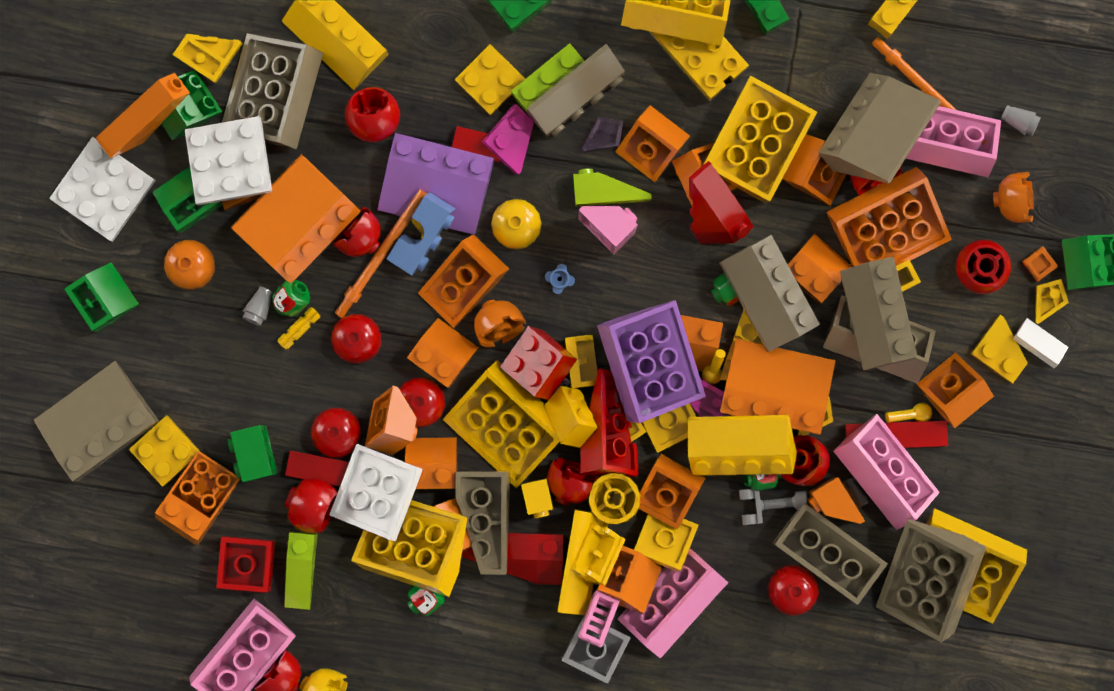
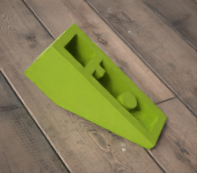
M580 169L578 174H573L576 207L651 201L650 193L599 172L593 173V169Z
M289 532L285 586L286 608L310 610L318 534Z

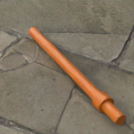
M879 37L872 42V45L886 57L884 59L891 66H896L922 92L939 99L941 102L940 107L956 110L901 58L902 55L895 48L892 50ZM983 139L981 144L984 145L987 141Z
M418 190L352 287L349 286L344 294L345 298L335 311V314L343 318L352 304L357 303L362 296L361 291L412 219L424 196L428 194L424 190Z

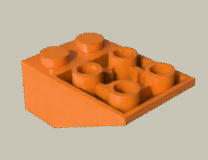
M198 451L156 510L155 519L198 546L241 478H237L234 473Z

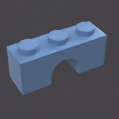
M431 192L425 195L412 216L423 226V239L415 240L404 234L396 242L387 260L410 275H413L418 270L422 272L429 261L426 257L430 250L435 251L442 240L439 237L443 228L447 230L455 219L452 216L455 208Z

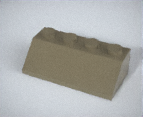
M605 44L527 107L528 116L546 138L551 134L555 137L565 129L563 124L569 119L575 121L584 114L583 108L589 103L595 105L604 97L603 92L611 87L613 90L624 81L622 76H624L625 70L608 45Z
M772 235L754 242L719 262L767 352L800 337L820 325Z
M894 257L871 261L841 270V280L863 371L915 359L917 352Z
M841 295L828 328L823 348L861 362L846 297ZM909 321L917 357L913 360L877 368L918 384L928 365L936 331Z
M805 503L787 522L772 543L857 605L888 564L822 515L816 513L814 509Z

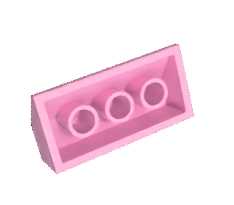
M939 106L906 159L989 178L997 159L1001 120ZM983 139L987 141L984 145L981 144Z
M582 206L579 209L578 220L613 254L636 232L638 226L636 223L637 217L628 208L623 210L620 206Z
M878 414L874 415L846 437L834 450V453L896 530L905 526L908 519L917 520L940 493Z
M689 548L680 573L666 567L662 568L644 615L627 608L619 616L618 620L649 650L661 658L728 582Z
M253 599L190 675V684L198 691H251L296 635L271 611Z

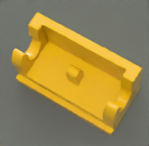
M593 335L565 338L566 350L577 358V361L569 371L572 388L595 386L597 365Z
M590 524L570 570L588 582L606 585L625 539L609 528L605 527L603 530L596 524Z

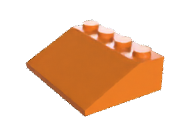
M302 154L271 185L272 192L262 194L231 227L290 283L361 212Z
M917 167L893 178L890 184L883 183L827 211L832 227L852 267L889 257H894L897 266L952 240L929 181Z
M736 339L720 413L731 416L789 415L792 429L821 435L836 360L781 348H775L767 352L763 344Z

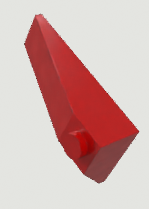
M708 161L689 177V197L693 201V207L690 208L693 223L690 225L691 231L700 244L736 243L739 239L747 236L754 226L713 165Z
M599 369L589 408L597 429L580 448L581 474L601 477L610 473H616L627 477L638 476V450L636 443L631 442L629 429L632 428V424L626 419L612 371Z
M508 532V574L535 584L562 585L563 534ZM472 547L462 552V557L477 562Z

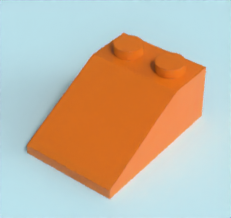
M473 234L460 242L418 294L454 328L508 272L509 268Z

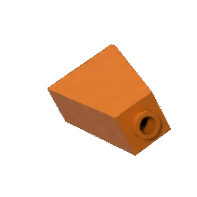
M175 73L156 81L95 139L110 158L143 144L190 92Z

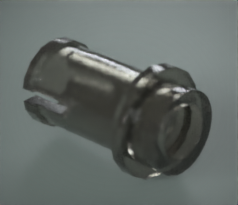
M854 476L842 482L857 509L870 503L868 500L869 495L865 494L862 486Z

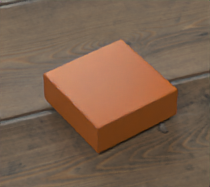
M1043 246L1022 261L1036 282L1058 267Z

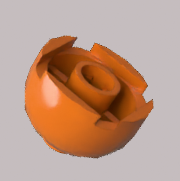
M1018 172L1006 176L1000 182L998 192L993 193L994 207H999L1001 214L1012 222L1027 223L1033 221V216H1028L1029 210L1034 209L1032 182L1026 181V178L1030 176L1029 172Z
M183 240L175 243L168 250L164 259V269L167 278L174 285L184 290L204 287L211 280L215 272L213 253L205 244L196 240Z
M489 300L482 305V308L477 313L474 319V330L482 346L495 347L494 342L502 339L504 344L518 336L524 330L523 323L526 324V321L520 310L511 302Z

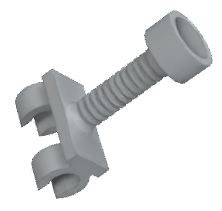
M752 489L739 490L740 500L755 498L757 514L742 515L743 525L763 523L762 511L764 509L789 508L790 506L795 507L798 511L804 503L807 504L806 491H796L792 498L763 501L760 500L759 491H753Z

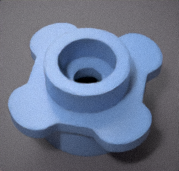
M559 264L557 269L545 274V280L551 283L553 292L556 294L562 293L564 288L573 286L575 283L574 277L569 275L567 266L564 264ZM562 277V281H558L557 278Z

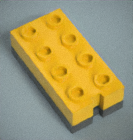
M647 31L708 102L725 89V82L728 79L732 83L749 66L724 36L720 46Z

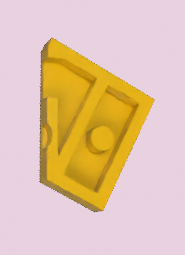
M186 34L173 53V56L214 83H217L243 43L235 39L227 40L219 39L218 37Z
M1000 314L971 352V355L1013 384L1028 363L1018 343L1013 340L1014 336L1006 320Z

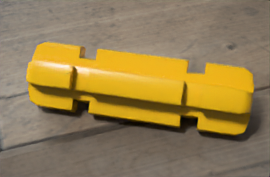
M309 308L304 313L305 316L300 317L287 330L288 333L283 334L278 339V343L284 349H289L294 344L293 341L298 340L311 327L310 324L315 323L320 318V314L314 308Z

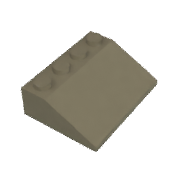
M247 33L222 123L260 116L265 142L297 149L323 52L305 44Z
M869 73L818 153L832 171L890 184L941 102L939 99L892 77Z
M117 361L111 363L34 419L55 458L72 482L81 480L160 422Z
M908 519L876 607L942 643L955 633L987 547L965 535Z

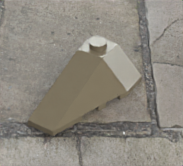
M510 471L456 472V500L462 516L467 517L466 529L480 574L506 575Z

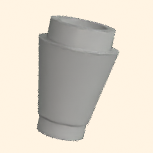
M1007 105L1001 119L1005 120V122L1022 134L1032 136L1041 117L1036 116V112Z
M259 287L258 291H256L244 308L242 318L254 325L261 326L262 322L266 321L273 292L264 287Z

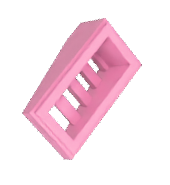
M596 590L588 605L577 638L601 648L620 600ZM599 604L608 608V612L597 608L596 605ZM595 612L606 617L605 621L593 616V613ZM590 621L602 625V629L590 625ZM587 629L600 634L599 639L586 634Z

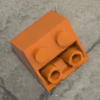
M622 546L606 585L599 584L597 591L620 600L618 605L644 615L662 567L642 553Z

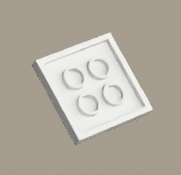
M260 116L185 129L195 203L197 205L272 192Z
M92 137L49 199L113 242L156 180L120 155L110 158L98 141Z
M356 444L330 516L389 540L396 541L423 469Z

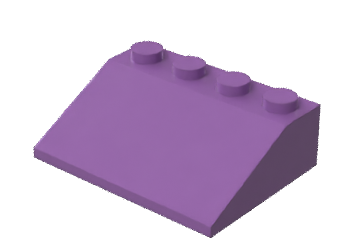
M395 133L377 210L401 216L418 190L422 189L426 193L431 192L455 208L452 213L455 219L448 229L475 235L494 165V158Z
M675 300L620 316L597 325L627 421L641 423L706 397Z

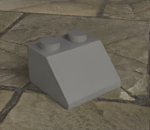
M583 617L562 657V661L608 684L631 637L610 627L601 648L577 638L584 620ZM590 621L589 623L590 625L595 626L599 629H602L603 627L602 625L597 624L593 621ZM588 629L586 631V634L599 639L600 634Z

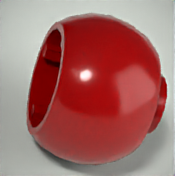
M369 87L356 92L349 99L345 109V120L349 130L357 138L366 142H379L390 137L397 129L400 121V109L396 99L389 92L381 88Z
M984 239L975 240L968 243L960 251L956 260V275L963 287L969 291L983 295L991 294L998 291L1007 282L1011 273V261L1006 250L998 243ZM978 250L987 251L990 254L981 255ZM970 257L975 259L972 263L973 272L969 273L968 270V261ZM982 259L989 261L991 264V270L988 273H984L979 267ZM973 277H988V284L979 283Z
M317 478L305 479L301 481L298 487H292L285 504V508L289 509L288 519L290 523L305 533L316 534L323 532L332 517L330 512L338 494L335 488L328 482Z

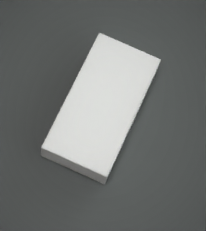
M1028 318L1022 323L1013 340L1053 368L1060 363L1068 349L1066 345Z

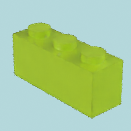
M569 43L511 91V94L527 113V107L576 69L584 60Z

